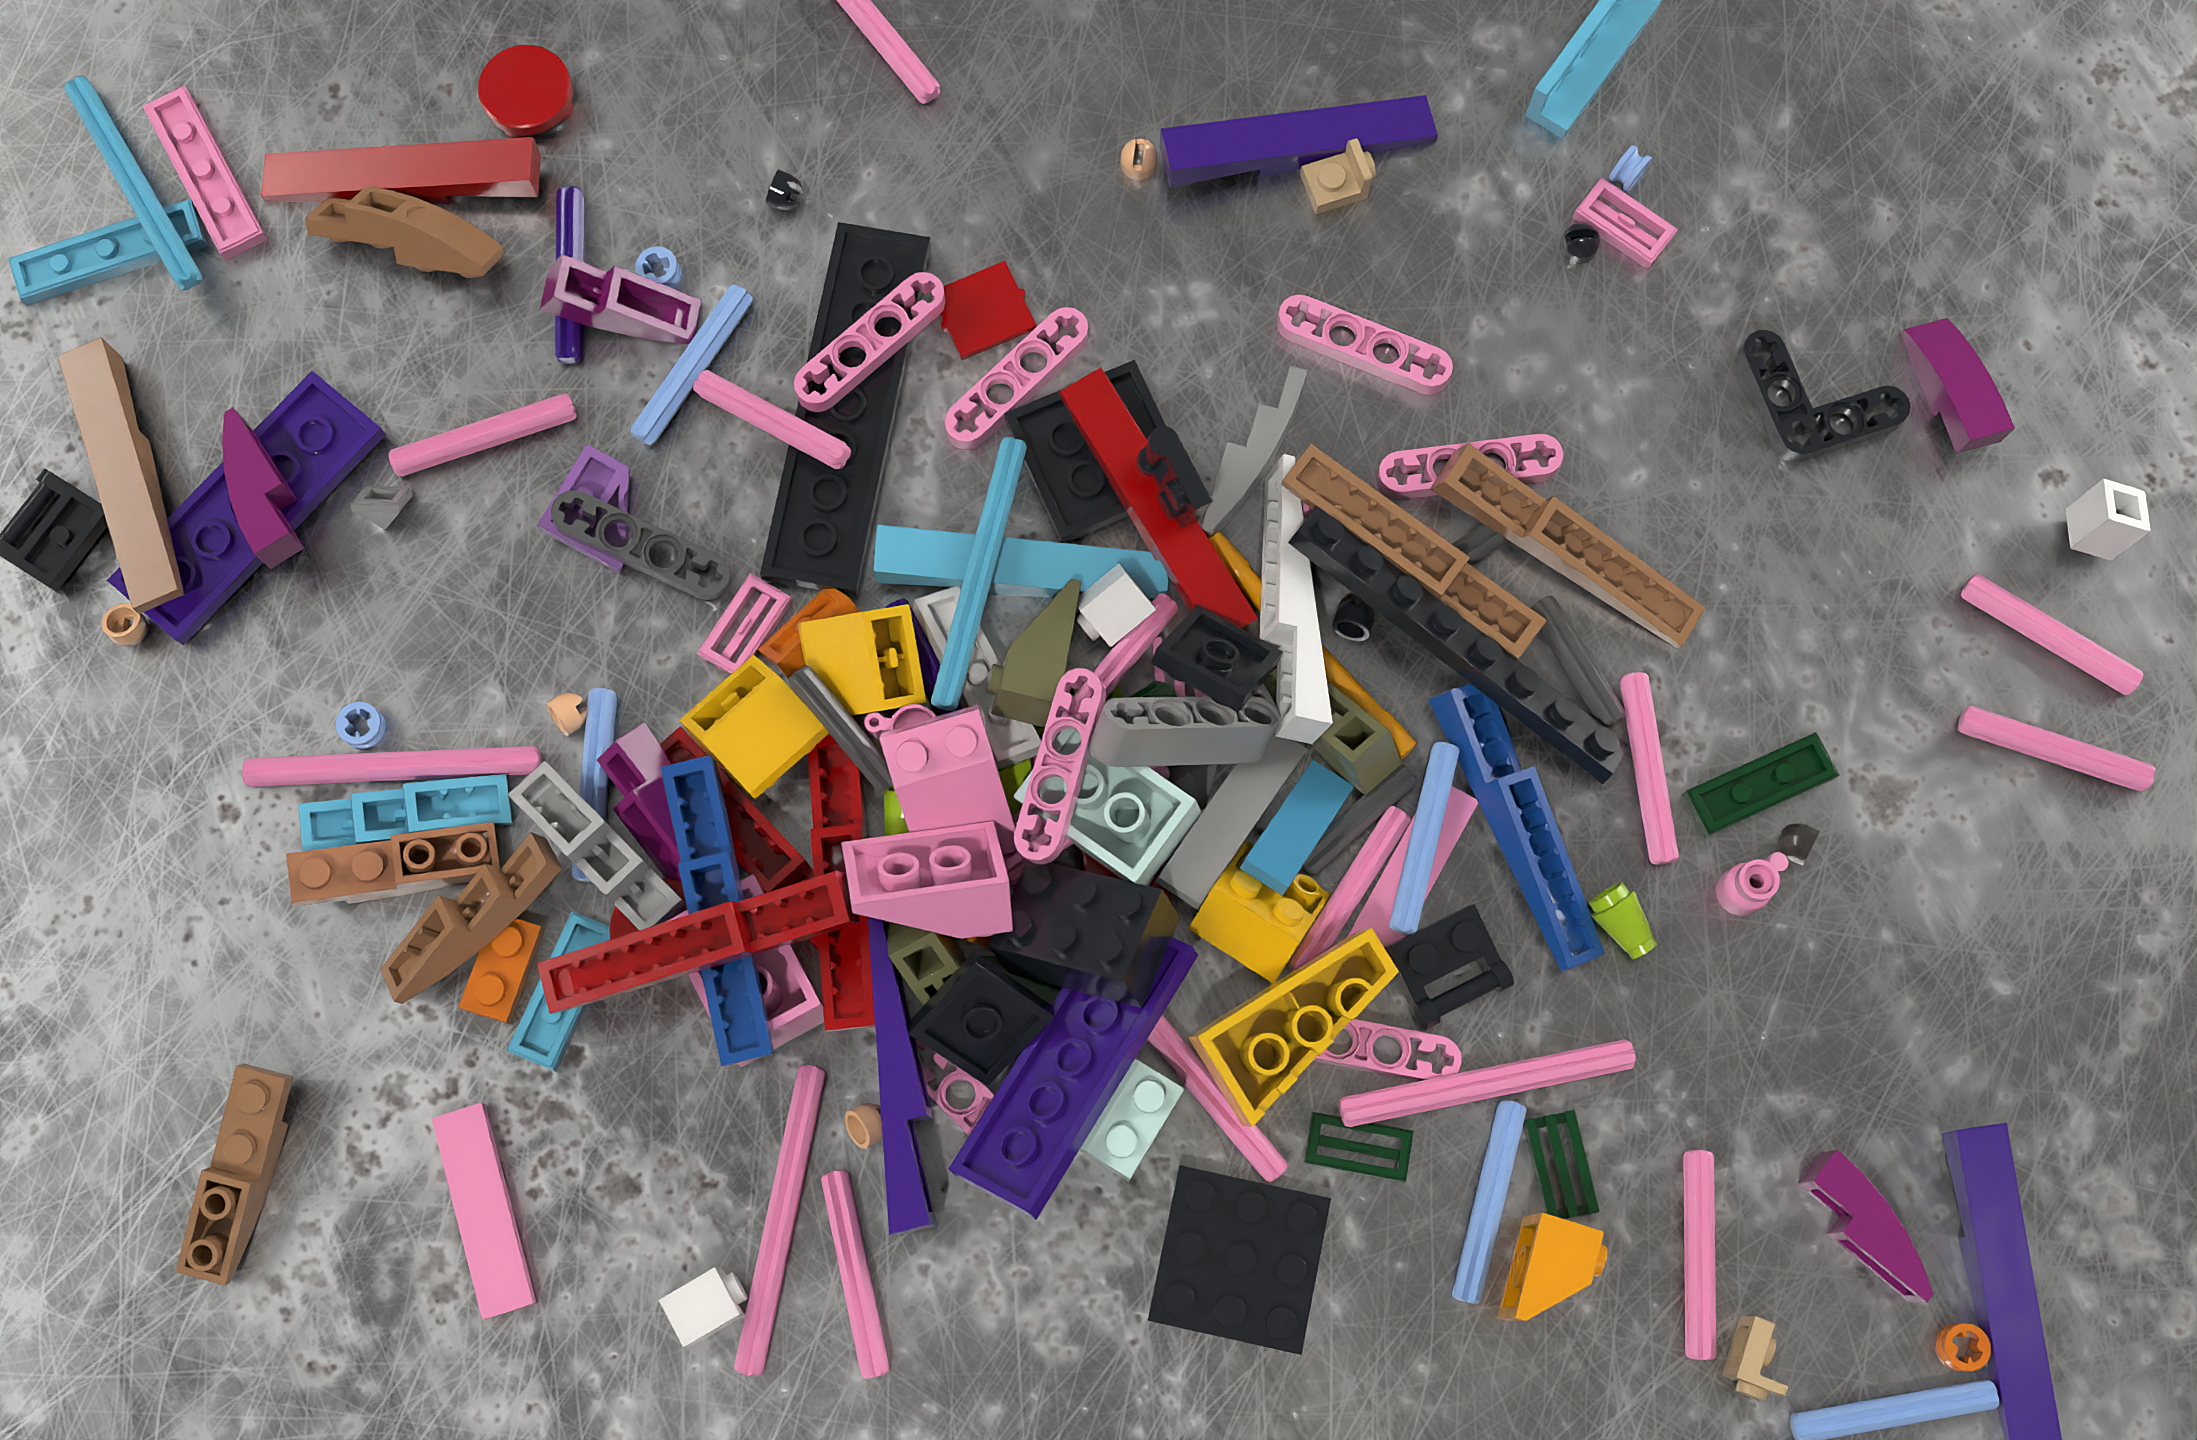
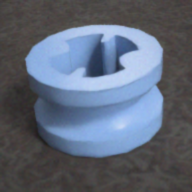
M1632 145L1626 151L1608 178L1612 183L1620 181L1623 184L1622 190L1626 193L1636 185L1653 160L1649 155L1645 157L1638 154L1639 148L1635 145Z
M650 247L644 250L636 260V274L673 289L680 283L682 276L681 267L673 253L665 247ZM656 262H661L664 267H669L663 268L666 274L661 278H656L653 273L647 274L648 271L653 272L651 265Z
M360 701L343 707L337 715L335 723L336 731L340 738L355 749L360 750L372 749L380 744L387 731L386 720L382 713L372 705ZM368 715H371L367 721V725L370 728L369 732L363 736L357 731L355 737H353L352 734L355 732L356 727L352 722L359 716L367 720Z

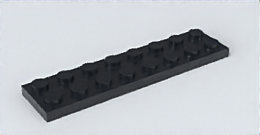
M838 222L807 363L904 280L915 273L926 272L931 249L930 237ZM920 290L915 292V304L920 301ZM911 307L907 311L905 310L909 319H914L912 318ZM884 317L876 323L875 331L881 336L891 337L900 331L902 324L895 317ZM911 340L828 410L821 412L809 411L798 400L795 416L845 442L851 449V456L846 460L843 468L834 469L790 444L788 445L760 571L762 580L817 590L835 588L843 594L858 595ZM848 347L840 354L839 361L846 367H857L865 360L866 353L861 348ZM828 364L830 376L835 374L837 380L841 381L842 378L836 374L832 364ZM813 380L808 382L809 394L814 391L820 395L826 392L825 381L820 384L815 383Z

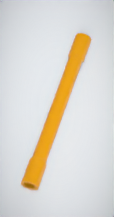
M1221 531L1217 532L1209 538L1211 544L1243 595L1261 612L1262 578L1251 568L1249 561ZM1322 644L1327 681L1385 726L1391 733L1400 760L1405 758L1419 743L1390 712L1384 710Z

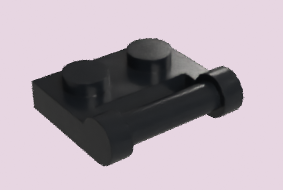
M1168 426L1156 427L1147 439V446L1137 456L1136 464L1142 474L1155 479L1161 491L1157 494V499L1164 514L1169 520L1175 518L1182 529L1199 520L1213 500L1174 429Z
M44 468L35 479L39 484L0 533V557L57 592L108 525L101 503ZM56 495L60 496L19 550L15 547Z
M1475 904L1467 905L1417 930L1415 933L1384 947L1399 971L1395 976L1420 1026L1425 1030L1441 1022L1440 1017L1493 990L1500 993L1514 985L1512 973L1506 963L1501 960ZM1477 959L1479 960L1484 971L1483 973L1432 999L1427 996L1423 986Z

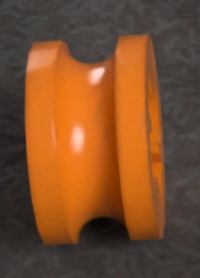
M1952 1323L1944 1326L1938 1332L1935 1340V1350L1938 1358L1945 1366L1953 1370L1973 1372L1981 1369L1988 1362L1991 1355V1344L1988 1336L1981 1328L1968 1323ZM1968 1335L1970 1340L1967 1346L1973 1351L1971 1357L1960 1356L1958 1360L1955 1356L1958 1352V1347L1953 1343L1954 1337L1966 1338Z

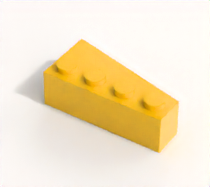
M1372 927L1358 930L1188 1038L1240 1124L1253 1127L1266 1114L1265 1111L1278 1097L1284 1094L1298 1080L1297 1077L1317 1056H1320L1334 1042L1333 1039L1343 1028L1362 1012L1399 971Z

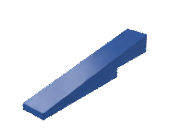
M1471 683L1428 699L1449 744L1459 748L1458 762L1560 970L1571 969L1604 955L1603 946L1535 766L1522 770L1498 704Z
M711 755L660 767L681 861L678 863L688 914L729 901H743L744 896L717 761ZM755 955L701 970L721 1066L724 1067L773 1055L774 1050Z

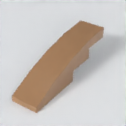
M530 832L501 869L484 864L456 900L438 895L380 968L394 1002L403 1004L449 975L489 944L532 904L563 869L546 838Z

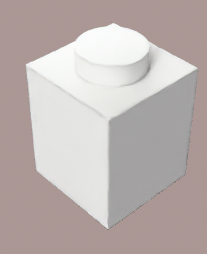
M2102 479L2066 508L2070 549L2111 561L2151 531L2145 491L2107 479Z
M1118 563L1078 597L1077 607L1081 614L1075 619L1093 641L1101 636L1112 647L1156 609L1150 599Z
M714 1267L661 1298L659 1302L682 1346L692 1347L745 1316L746 1311L741 1303L746 1301L748 1297L734 1272L726 1275L723 1268Z

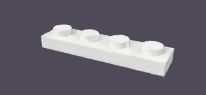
M959 586L914 600L913 612L940 664L961 591ZM979 625L959 701L963 708L979 704L999 770L1036 756L1041 740L1032 724L991 714L994 695L986 693L992 665L1001 664Z

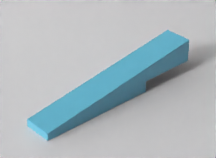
M877 525L873 569L876 582L962 587L976 534ZM1003 537L988 594L1055 598L1068 582L1074 579L1081 581L1080 596L1120 563L1150 601H1152L1160 593L1167 594L1168 574L1160 560L1155 561L1151 552Z

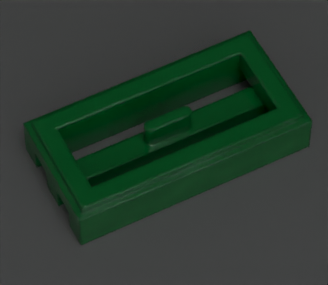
M1575 1110L1524 1120L1523 1129L1543 1212L1562 1219L1600 1212ZM1558 1124L1564 1125L1583 1205L1577 1206ZM1538 1128H1546L1564 1201V1209L1557 1210Z
M1312 1112L1303 1164L1405 1183L1414 1131L1376 1123L1347 1127L1344 1126L1341 1117ZM1321 1125L1401 1140L1400 1150L1320 1135ZM1322 1146L1398 1161L1397 1169L1318 1155L1317 1148Z

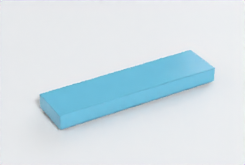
M191 199L163 208L188 252L208 246L199 213ZM137 216L8 258L19 298L27 306L162 262Z

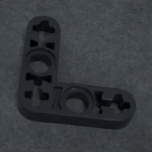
M1757 330L1748 336L1739 349L1737 357L1739 366L1774 448L1781 457L1788 461H1805L1889 434L1896 430L1910 413L1909 398L1902 390L1893 386H1881L1813 408L1787 347L1779 335L1769 330ZM1757 346L1762 352L1769 351L1771 353L1766 362L1762 356H1753L1752 353ZM1769 370L1770 375L1762 379L1766 371ZM1776 385L1786 388L1792 397L1791 404L1788 406L1774 404L1769 399L1768 388ZM1880 403L1884 407L1892 406L1895 410L1890 417L1886 412L1873 415L1868 421L1866 419V414L1873 412ZM1841 413L1848 416L1853 422V432L1845 435L1836 432L1830 424L1831 415ZM1817 426L1818 433L1810 436L1803 445L1799 441L1791 442L1788 438L1793 430L1797 435H1804L1812 432Z

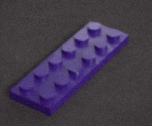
M313 371L253 430L297 499L281 510L293 531L386 436L381 427ZM223 462L167 518L184 595L143 612L182 646L263 563L254 555L239 527L229 498ZM119 567L106 581L130 600Z
M1173 937L1171 938L1142 1008L1062 987L1052 1003L1055 1017L1023 1049L948 1170L957 1178L1037 1220L1197 959L1198 953L1193 946Z

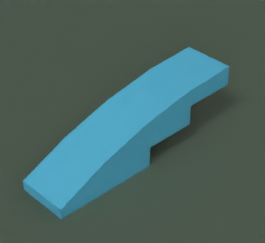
M506 774L404 783L403 789L352 793L351 799L298 804L302 851L391 840L390 835L491 822H494V827L512 823Z

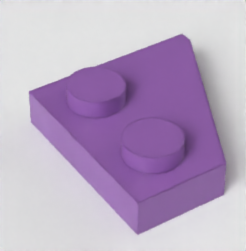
M586 444L538 522V529L621 575L624 570V563L559 533L553 524L551 507L553 501L561 493L577 490L628 513L629 467ZM576 503L572 509L564 507L561 510L565 514L566 524L572 525L576 519L582 520L591 525V532L588 535L591 537L596 536L598 522L604 514L598 512L595 522L582 514L581 504ZM623 523L610 525L604 534L607 543L617 548L626 546L627 525Z

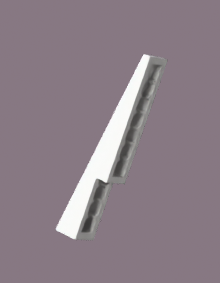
M1283 454L1265 477L1260 639L1283 652L1277 664L1276 706L1280 711L1281 719L1275 731V736L1313 744L1333 722L1310 560L1288 543L1304 522L1301 500L1281 485L1282 480L1296 463L1294 456Z

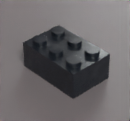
M1027 860L1010 896L1013 931L993 934L988 947L1010 974L1142 1008L1180 917L1162 889L1053 863L1034 864Z

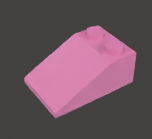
M979 704L881 733L880 743L909 833L994 821L1002 855L1018 851L1014 842L1015 824Z
M994 821L842 842L852 913L960 939L976 936L987 937L997 933L1013 931L1009 879Z
M754 874L741 880L744 900L764 894ZM688 910L678 914L677 916L667 921L689 915ZM792 944L755 954L774 1050L823 1023V1001ZM701 971L688 974L711 1019ZM756 1059L740 1062L737 1064L740 1067H743Z

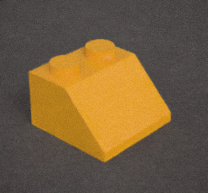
M1543 1212L1523 1216L1497 1318L1506 1321H1527L1591 1285L1593 1276H1601L1607 1259L1608 1247L1602 1245L1604 1231Z

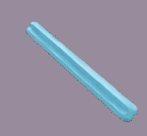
M77 76L74 80L67 81L64 90L172 279L181 290H190L192 286L199 285L202 281L199 269L95 89L84 76Z
M1004 437L1000 444L935 683L931 704L936 708L946 711H954L957 708L1027 449L1026 443L1019 439Z

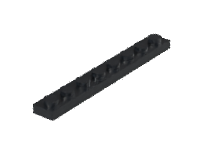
M1317 505L1288 542L1291 546L1598 782L1604 784L1615 773L1628 744L1617 737L1612 730L1604 727L1583 711L1573 700L1565 697L1544 681L1534 670L1526 667L1501 648L1495 640L1487 637L1462 618L1456 610L1447 606L1423 588L1418 581L1384 558L1375 548L1369 546L1345 528L1336 518L1328 515Z

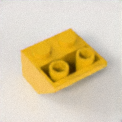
M909 604L798 623L805 666H810L850 715L926 703Z
M752 655L679 719L680 723L707 755H711L717 761L718 766L754 799L773 786L778 778L804 755L811 752L816 744L829 734L816 716L789 686L755 655Z
M1246 841L1212 887L1188 929L1266 980L1275 983L1331 893L1321 888L1311 877L1299 873L1283 896L1240 869L1245 858L1254 847V844Z

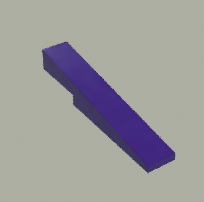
M1423 95L1161 128L1159 147L1171 188L1257 170L1259 178L1299 170L1303 165L1345 153L1347 142L1356 138L1360 143L1363 153L1368 151L1372 155L1437 141L1438 134L1427 96Z
M868 917L889 1235L898 1236L937 1226L914 1123L933 1119L934 1117L916 1039L908 1033V1022L911 1020L901 973L888 956L886 924L889 921Z
M2007 1123L1942 1133L1965 1234L1964 1237H1958L1975 1315L1978 1327L1985 1332L1991 1344V1355L1987 1362L1990 1380L1994 1383L1999 1397L1997 1411L2004 1440H2062Z

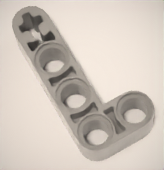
M1263 683L1239 712L1214 702L1209 696L1113 698L1104 704L1089 743V751L1099 762L1113 767L1255 763L1263 759L1279 725L1281 715Z

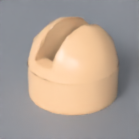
M1135 138L1125 144L1121 151L1120 159L1122 171L1126 176L1135 180L1146 179L1155 172L1157 167V151L1149 140ZM1135 151H1143L1142 165H1134Z
M129 603L113 606L102 618L101 626L105 634L113 642L121 646L140 643L148 631L144 615L133 610ZM130 619H133L132 626L130 624Z
M566 692L546 703L547 710L552 719L566 736L580 729L586 722L587 706L576 709L575 706L583 700L582 696L576 693Z
M873 1103L861 1104L845 1114V1126L853 1142L862 1149L870 1147L883 1138L880 1105Z

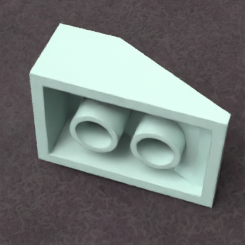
M1074 715L1072 716L1073 718H1075V719L1079 720L1080 722H1082L1080 719H1078V718L1075 717ZM1075 729L1062 730L1054 740L1055 751L1061 755L1074 753L1081 744L1080 733ZM1090 753L1066 838L1122 880L1149 886L1202 812L1194 798L1148 766H1108L1099 762ZM1032 771L1013 796L1022 805ZM1059 777L1047 779L1040 788L1041 800L1047 804L1060 802L1067 793L1066 782ZM1035 808L1033 812L1035 815H1039L1045 822H1047V818L1058 822L1060 816L1049 815L1038 808Z
M1135 1059L1079 1151L1129 1182L1180 1099L1184 1088Z

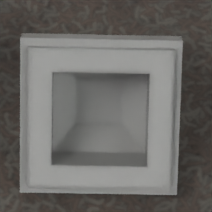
M365 486L350 504L351 511L386 530L411 499L413 491L409 487Z
M1218 764L1167 766L1170 772L1167 780L1194 798L1199 808L1205 809Z

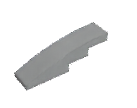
M1290 365L1278 408L1259 403L1246 447L1227 442L1211 494L1213 502L1207 508L1202 524V529L1208 539L1217 532H1222L1231 523L1267 474L1289 432L1304 391L1309 370Z
M1274 733L1263 759L1255 763L1236 764L1158 876L1156 883L1198 910L1214 884L1246 843L1251 832L1274 802L1279 791L1299 765L1308 749L1294 740L1276 737Z
M545 760L508 794L521 810L638 930L664 923L687 908L686 903Z

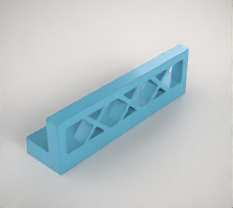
M1599 0L1535 87L1525 116L1561 139H1564L1659 9L1663 0Z

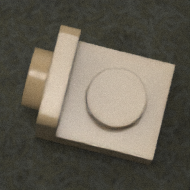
M1356 138L1347 142L1345 153L1303 165L1300 176L1314 212L1319 214L1367 199L1372 179L1376 178V169L1371 154L1368 151L1363 153L1360 143Z
M1740 1315L1721 1376L1737 1381L1736 1392L1762 1402H1767L1769 1394L1786 1397L1788 1386L1760 1375L1762 1367L1766 1368L1770 1364L1775 1353L1776 1338L1772 1337L1775 1323L1757 1316Z

